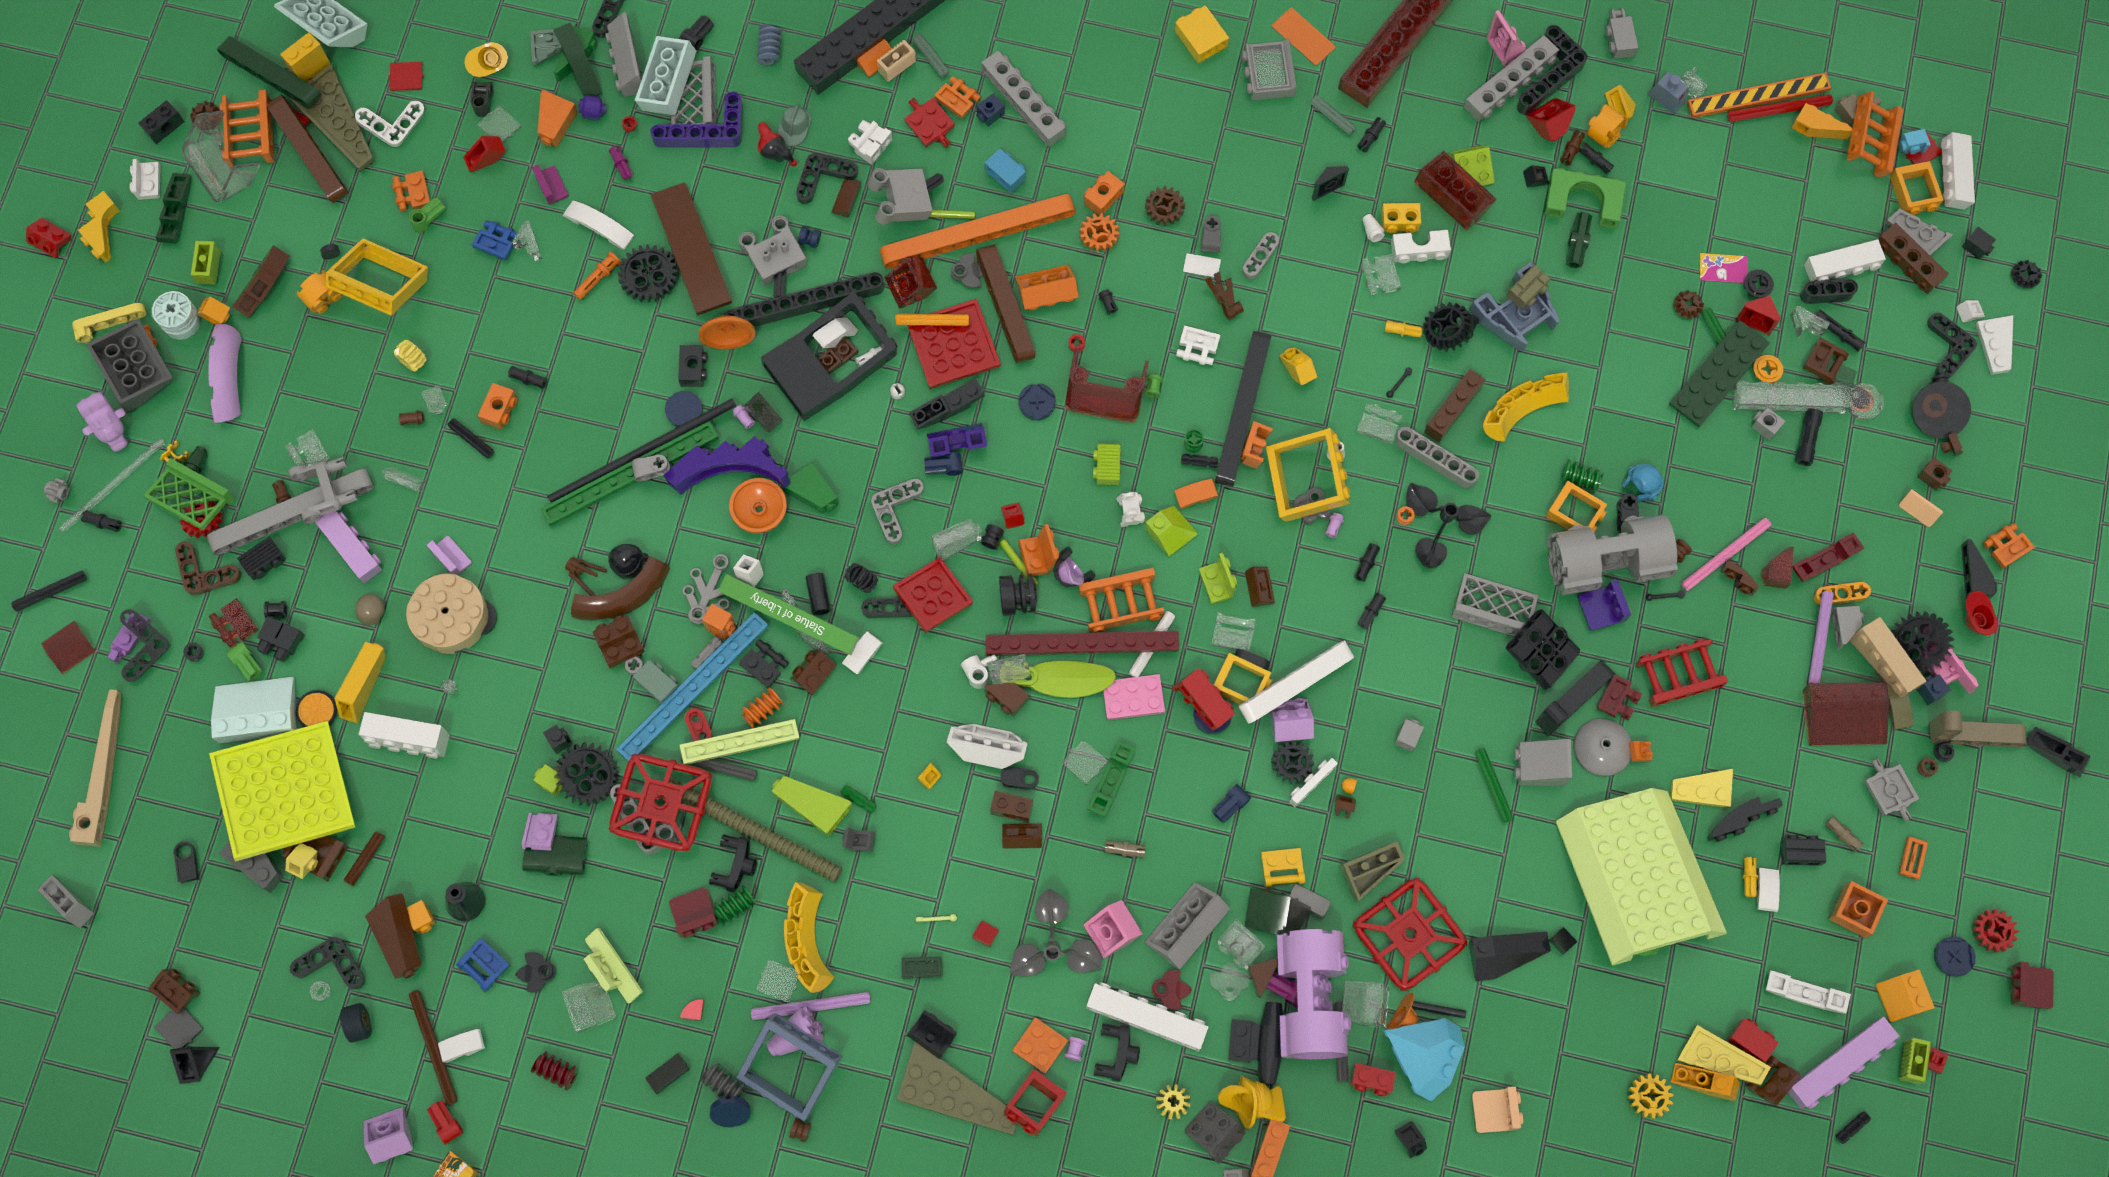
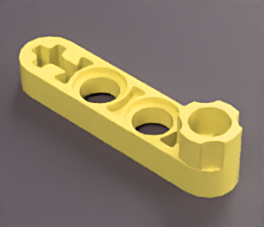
M134 303L75 320L72 326L76 342H90L93 339L92 332L145 317L146 310L144 304Z

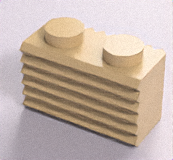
M903 40L900 44H897V47L894 46V49L891 48V51H888L886 55L877 59L878 72L889 82L916 62L914 49Z

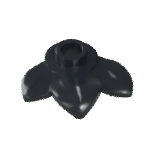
M528 952L525 953V960L528 965L520 968L515 973V976L521 981L528 983V992H537L543 988L546 982L554 978L556 969L552 963L545 962L541 954ZM544 969H549L548 975H543Z

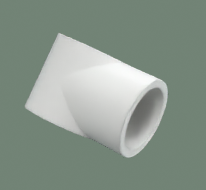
M975 655L961 663L972 687L980 689L986 686L988 683V672L985 667L997 660L995 655L981 661ZM977 673H980L984 676L981 680H975L973 678V676Z

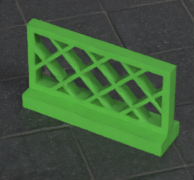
M171 458L166 463L168 468L143 495L145 499L202 531L226 504L231 505L234 501L228 489ZM170 475L175 477V482L165 484V480ZM189 485V490L180 492L179 486ZM176 487V493L166 495V489ZM162 490L163 496L152 497L156 491ZM203 492L204 498L194 500L195 493ZM190 495V501L181 503L180 497ZM177 498V504L167 505V500ZM209 501H219L215 507H208ZM205 504V509L195 511V505ZM191 506V512L185 514L181 512V508ZM206 515V518L201 523L196 521V516Z

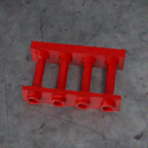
M1702 638L1689 646L1685 643L1671 651L1663 649L1657 655L1651 656V654H1646L1640 657L1636 667L1645 666L1654 690L1653 696L1648 700L1651 707L1718 689L1728 683L1726 675L1719 676V674H1716L1707 648L1713 644L1712 639L1705 640V638ZM1700 652L1709 676L1708 680L1701 682L1697 678L1689 653ZM1682 657L1691 681L1690 685L1683 687L1679 683L1670 658ZM1663 661L1672 684L1670 691L1665 692L1661 689L1653 663Z

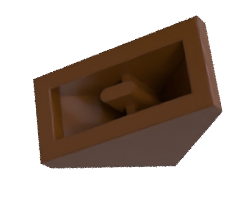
M1277 958L1249 966L1248 968L1256 995L1259 998L1263 995L1278 965Z

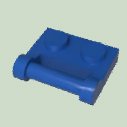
M482 938L456 964L458 968L464 969L481 986L480 988L484 992H487L494 982L511 966ZM472 958L490 974L487 980L469 964Z

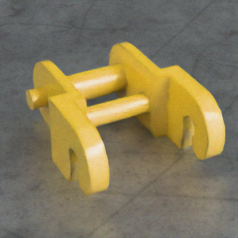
M174 441V445L170 444L167 447L168 450L161 455L160 460L168 462V457L172 455L175 458L173 460L182 463L189 457L190 453L185 451V455L176 456L173 450L178 447L179 442Z

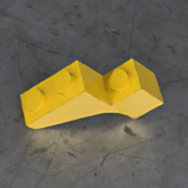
M102 191L86 203V206L90 209L87 213L91 216L92 220L78 231L82 235L80 239L86 247L91 245L93 248L91 252L97 260L101 258L107 263L111 259L108 225L120 210L107 194Z

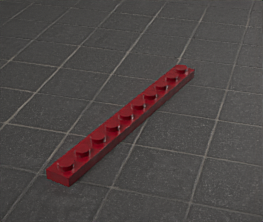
M1179 631L986 635V656L1179 652Z

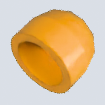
M1353 778L1345 779L1342 783L1343 790L1353 795L1357 780Z

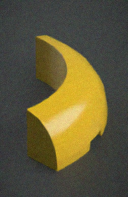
M1568 373L1544 376L1543 380L1536 382L1530 380L1504 394L1497 401V405L1493 410H1489L1483 423L1485 433L1494 440L1505 442L1511 428L1528 413L1547 405L1568 402Z
M795 882L787 902V906H789L787 919L784 920L786 952L789 962L794 966L798 974L797 978L803 986L811 993L820 992L835 977L822 962L815 941V918L823 894L808 885Z

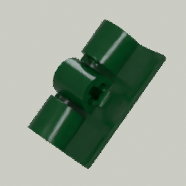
M554 836L551 851L531 850V848L526 847L522 863L523 871L543 872L549 876H561L562 874L584 875V853L588 839L583 837Z

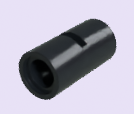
M824 573L807 575L805 579L812 614L823 615L831 612Z

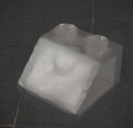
M1237 919L1232 922L1217 941L1219 944L1218 948L1226 955L1229 953L1234 958L1233 962L1242 969L1244 967L1246 970L1263 953L1266 947Z

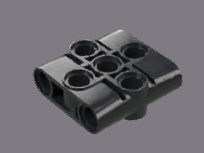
M1543 609L1536 611L1506 646L1508 653L1519 663L1520 669L1527 672L1544 690L1550 688L1580 653L1579 647L1567 636V631L1563 627H1559Z

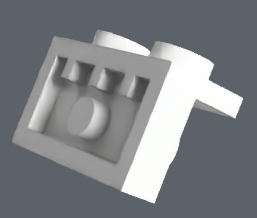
M133 159V165L130 166L132 182H130L131 193L138 200L160 198V163H140L137 159Z

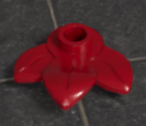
M1178 970L1166 972L1162 979H1158L1153 983L1151 988L1154 997L1161 999L1165 1007L1174 1011L1181 1010L1179 999L1185 998L1192 991L1186 983L1179 981L1181 973ZM1159 986H1163L1165 988L1164 993H1160L1158 991Z

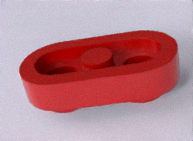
M698 708L688 710L685 714V721L693 740H701L699 739L701 734H706L705 739L712 738L713 735L704 713ZM694 717H699L697 722L692 721Z

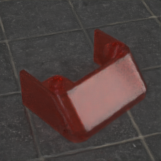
M1075 348L1065 400L1067 409L1076 413L1118 421H1136L1140 413L1149 361H1145L1142 378H1129L1125 383L1124 389L1087 382L1088 372L1085 368L1077 366L1079 348Z

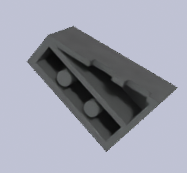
M229 841L219 853L269 893L284 878L268 852L235 862Z

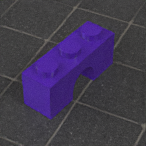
M982 423L927 434L931 457L950 454L951 450L957 448H968L971 450L987 446Z

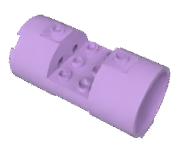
M1322 929L1290 931V936L1286 933L1277 935L1278 975L1284 978H1297L1298 1012L1280 1016L1281 1057L1286 1059H1334L1348 1056L1347 1035H1349V1029H1351V1019L1344 1012L1332 1011V1002L1329 1001V993H1331L1332 986L1330 980H1328V978L1346 974V968L1349 967L1348 957L1344 953L1343 932L1331 930V934H1328V931H1322Z

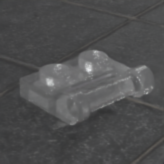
M1218 612L1211 646L1232 650L1240 648L1250 652L1255 619L1245 620L1224 616L1223 613ZM1221 623L1247 627L1248 630L1242 631L1221 627Z

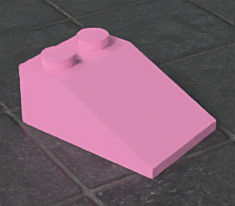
M1499 10L1496 11L1486 39L1503 66L1506 67L1526 50V46L1518 38L1516 29L1510 25Z

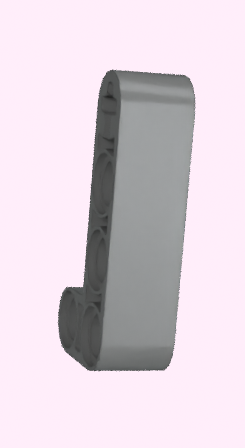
M621 784L613 786L610 791L614 803L617 798V788H620ZM625 797L626 801L623 802L620 812L623 818L627 817L625 811L628 808L632 807L635 809L634 812L637 811L638 806L633 798ZM637 818L627 824L629 830L635 832V827L638 824H643L644 829L637 833L645 835L648 834L650 828L643 818ZM662 824L656 827L653 837L663 839L661 838L664 831H671L670 837L664 840L675 842L676 834L670 825ZM636 841L646 855H653L664 849V847L653 845L650 849H645L644 842Z

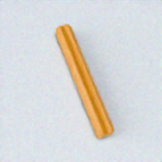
M896 314L895 323L896 325L967 326L969 325V315Z

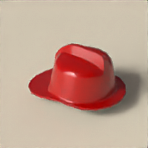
M1973 591L1966 598V625L1976 634L1992 635L1998 629V620L1992 603L1985 593Z

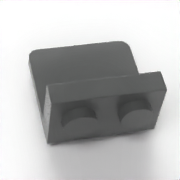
M1209 1102L1185 1129V1133L1203 1147L1218 1164L1228 1156L1231 1149L1246 1134L1238 1122L1212 1102Z

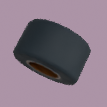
M362 1003L353 1004L341 1009V1026L349 1042L354 1043L371 1036L372 1029L369 1014Z

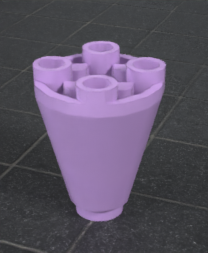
M808 1006L801 1007L787 1020L820 1042L824 1041L821 1034L824 1031L823 1026L818 1020H814L812 1011ZM776 1033L766 1043L769 1052L774 1057L801 1050Z

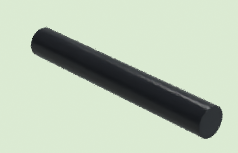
M1413 1001L1412 1009L1459 1018L1466 1017V1010Z

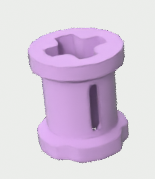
M1069 1037L1070 1044L1064 1057L1081 1062L1083 1046L1087 1042L1079 1038Z

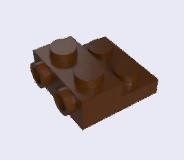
M628 615L617 616L608 625L600 624L592 632L609 668L645 652Z

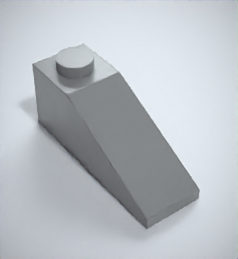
M53 875L38 889L65 919L79 929L94 914L84 902Z

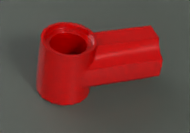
M444 1101L436 1102L427 1109L437 1127V1134L445 1145L463 1134L461 1126L452 1117Z

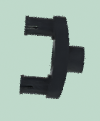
M723 834L721 839L724 841L720 840V847L735 849L736 854L730 875L725 876L712 872L710 877L713 879H709V885L724 887L728 891L735 892L734 890L738 889L744 875L754 876L757 868V859L749 858V838H736Z
M1103 1023L1102 1028L1106 1030L1101 1029V1036L1115 1037L1119 1040L1116 1063L1114 1066L1096 1063L1095 1068L1099 1070H1094V1076L1111 1078L1112 1081L1120 1082L1127 1063L1138 1064L1140 1047L1130 1045L1129 1025L1121 1024L1117 1026Z

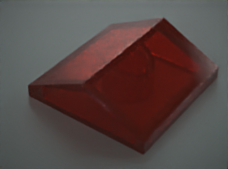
M75 621L41 643L48 657L62 674L95 652V649Z

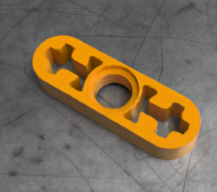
M1865 582L1825 586L1819 588L1814 593V601L1820 605L1821 597L1819 595L1824 591H1833L1834 600L1832 605L1863 601L1870 595L1871 588ZM1859 588L1865 591L1863 595L1860 592L1852 595V592L1857 591ZM1839 589L1846 591L1847 597L1844 599L1840 598L1837 591Z

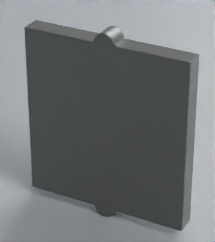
M186 1009L180 1014H176L172 1010L169 1014H165V1018L154 1027L173 1049L183 1048L188 1043H192V1039L203 1030Z

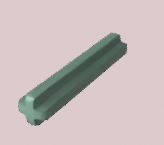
M920 33L914 35L913 42L940 77L944 78L949 74L948 68Z
M1315 95L1312 98L1311 104L1348 135L1355 131L1356 126L1321 97Z

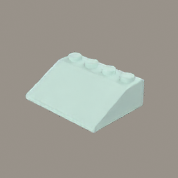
M282 0L274 4L277 10L328 46L354 47L365 41L367 23L335 0Z
M294 677L215 686L211 716L212 739L220 744L267 738L296 730Z

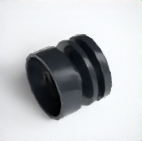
M1032 573L1027 574V582L1025 583L1023 582V575L1019 574L1018 583L1015 584L1012 575L999 576L1002 615H1016L1017 606H1020L1022 613L1026 614V605H1029L1030 613H1036L1037 589Z

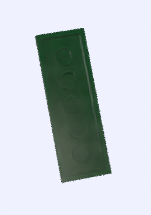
M1740 320L1669 405L1699 428L1770 342Z

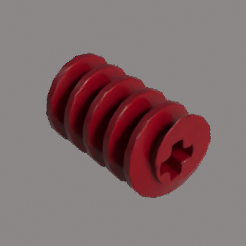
M545 1051L534 1062L531 1073L536 1072V1075L539 1077L543 1075V1078L546 1081L550 1079L552 1084L558 1082V1087L562 1088L565 1086V1090L568 1091L576 1079V1066L574 1065L571 1069H568L569 1062L562 1066L561 1058L554 1062L555 1055L548 1059V1052Z

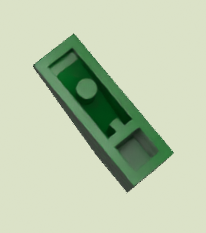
M573 26L587 58H589L592 51L597 47L595 34L592 31ZM563 52L554 70L557 81L563 80L571 73L570 66Z

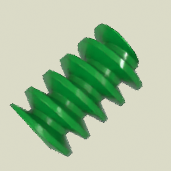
M1568 459L1561 477L1563 476L1564 483L1571 479L1573 484L1576 481L1578 482L1579 488L1585 484L1586 491L1592 487V493H1595L1599 488L1604 472L1599 476V470L1596 469L1592 473V467L1585 471L1584 464L1578 468V462L1575 461L1571 465V460Z
M744 885L741 886L742 893L734 890L735 897L728 894V901L721 898V905L714 902L713 911L722 926H725L724 919L732 922L731 915L738 918V911L745 914V907L752 910V903L757 905Z

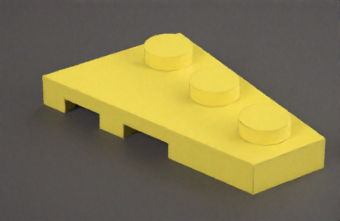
M1733 769L1674 779L1671 781L1670 798L1672 801L1730 808Z

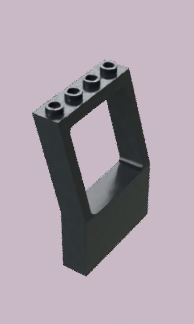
M854 291L799 334L761 357L762 366L803 421L842 398L897 355L898 346L895 340L888 337L885 327L882 324H878L873 311L865 307L863 298L857 296ZM853 311L882 350L841 382L835 383L807 344L814 339L812 335L835 318H842L848 312Z

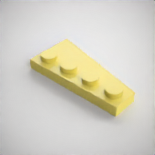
M1698 1025L1677 1060L1713 1072L1735 1076L1737 1079L1760 1086L1771 1068Z

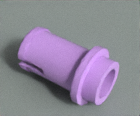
M739 405L733 410V416L739 419L745 429H750L756 423L746 411L745 406Z
M1333 513L1329 517L1330 522L1325 535L1336 538L1340 525L1344 523L1341 514Z

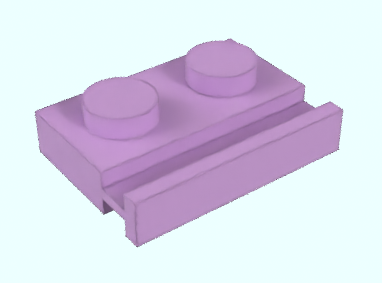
M529 813L522 840V849L527 847L531 848V850L551 851L558 815L542 813L532 815V813Z

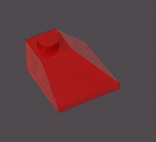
M1554 98L1528 113L1526 117L1542 138L1552 142L1558 140L1560 136L1567 132L1576 106Z

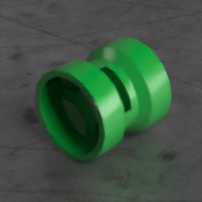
M1191 429L1186 432L1184 447L1188 452L1196 453L1201 450L1204 436L1200 430Z

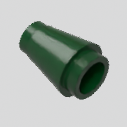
M197 446L183 463L184 466L197 473L201 472L207 450Z

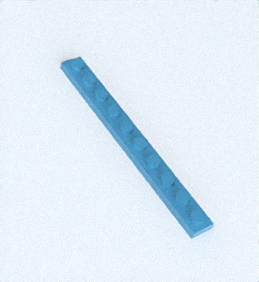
M754 612L616 750L627 761L635 753L636 755L642 754L769 627L768 624Z

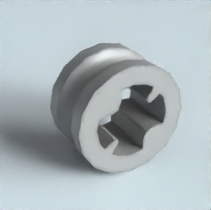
M633 657L625 663L627 672L633 676L643 666L641 659L638 657ZM634 662H637V665L639 667H636L635 670H632V668L629 666L633 665Z

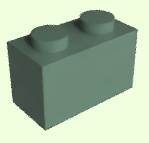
M648 660L633 678L646 692L662 704L678 688V681L670 674L668 676L665 675L663 667L657 662L653 664Z

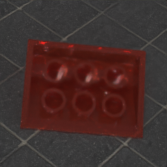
M1887 682L1809 683L1803 689L1809 746L1887 744L1889 713Z

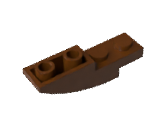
M273 245L232 307L245 316L250 317L273 286L289 255Z

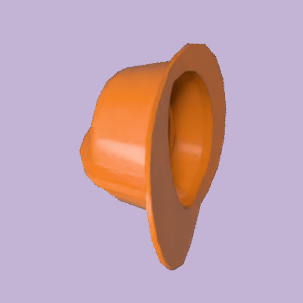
M1408 993L1403 998L1386 1029H1395L1418 1023L1417 1014L1412 1009L1413 993Z

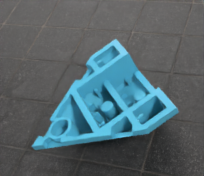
M1440 1018L1430 1022L1426 1021L1401 1026L1400 1028L1383 1030L1386 1037H1389L1393 1045L1391 1048L1404 1074L1408 1076L1412 1084L1411 1088L1415 1094L1428 1101H1432L1451 1085L1465 1048L1460 1026L1446 1018Z

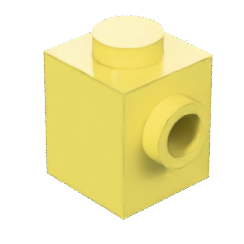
M299 843L286 858L285 871L303 879L310 870L313 871L318 864L317 851L310 846Z

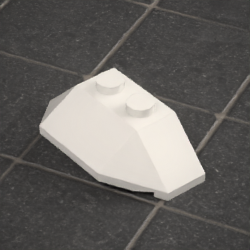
M977 724L951 727L947 739L949 746L964 761L999 769L1006 768L1023 760L1028 744L1012 732Z

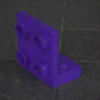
M1618 579L1610 581L1607 587L1578 596L1590 631L1625 622L1631 616Z

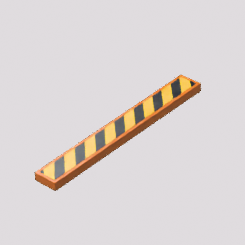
M1825 72L1690 99L1687 101L1691 118H1697L1828 92L1831 90V85Z

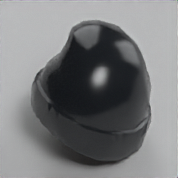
M621 544L611 549L608 555V562L610 568L617 576L623 579H630L640 573L643 563L647 562L649 556L647 553H642L640 547L636 545Z

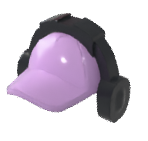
M1066 547L1059 553V558L1053 570L1056 580L1067 588L1091 582L1095 577V573L1092 570L1083 575L1081 569L1069 557L1073 553L1070 547Z

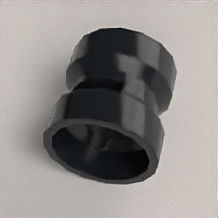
M988 524L985 528V536H982L980 543L989 549L997 550L999 547L998 540L1003 537L1004 530L998 526Z

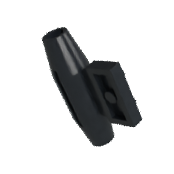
M1278 1002L1265 1003L1260 1026L1253 1021L1232 1019L1228 1060L1251 1062L1257 1059L1259 1082L1265 1085H1276L1282 1061L1280 1016L1283 1015L1282 1003Z

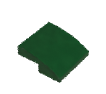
M1250 888L1245 928L1283 935L1286 930L1291 896Z

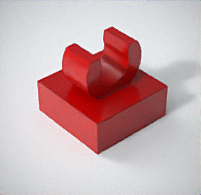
M1930 1047L1927 1069L1937 1074H1942L1949 1055Z

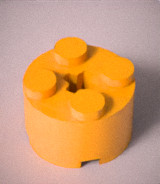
M1605 104L1600 110V114L1590 120L1588 125L1591 127L1586 135L1604 148H1609L1620 137L1621 134L1619 132L1621 128H1626L1628 118Z
M324 270L321 271L322 274L316 272L309 276L301 284V292L297 291V296L312 312H318L320 315L327 311V306L332 301L335 303L342 297V294L325 287L326 271Z

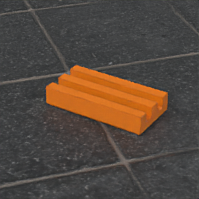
M1910 836L1907 837L1899 875H1905L1908 878L1912 877L1914 880L1920 879L1928 842ZM1912 842H1914L1913 848H1912L1911 857H1910V861H1909V865H1908V870L1906 871V866H1907V861H1908V857H1909V853H1910V849H1911V844H1912ZM1920 844L1921 849L1916 871L1912 873L1918 845Z

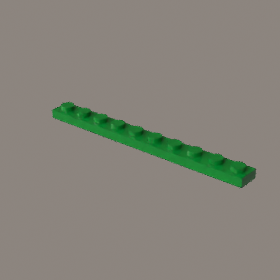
M708 421L639 458L663 455L669 464H672L683 458L696 445L703 448L718 440L719 437L711 422ZM632 461L541 508L549 526L551 527L637 482L634 477Z

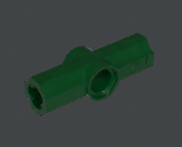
M1586 212L1576 214L1574 227L1568 242L1569 252L1566 265L1574 269L1582 268L1585 251L1590 241L1589 231L1592 216Z

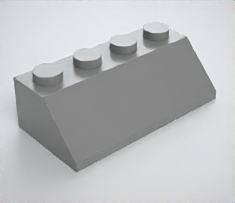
M624 12L607 25L609 32L605 34L608 44L611 43L612 46L609 49L611 60H615V64H612L614 75H618L619 79L615 80L617 90L622 92L623 97L637 94L642 79L627 14Z
M1194 882L1148 937L1145 944L1169 964L1181 969L1230 908L1219 895Z

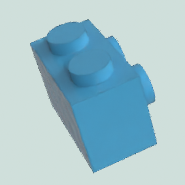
M1000 148L984 162L985 171L1009 193H1012L1026 180V169L1020 163L1017 164L1008 152H1003Z

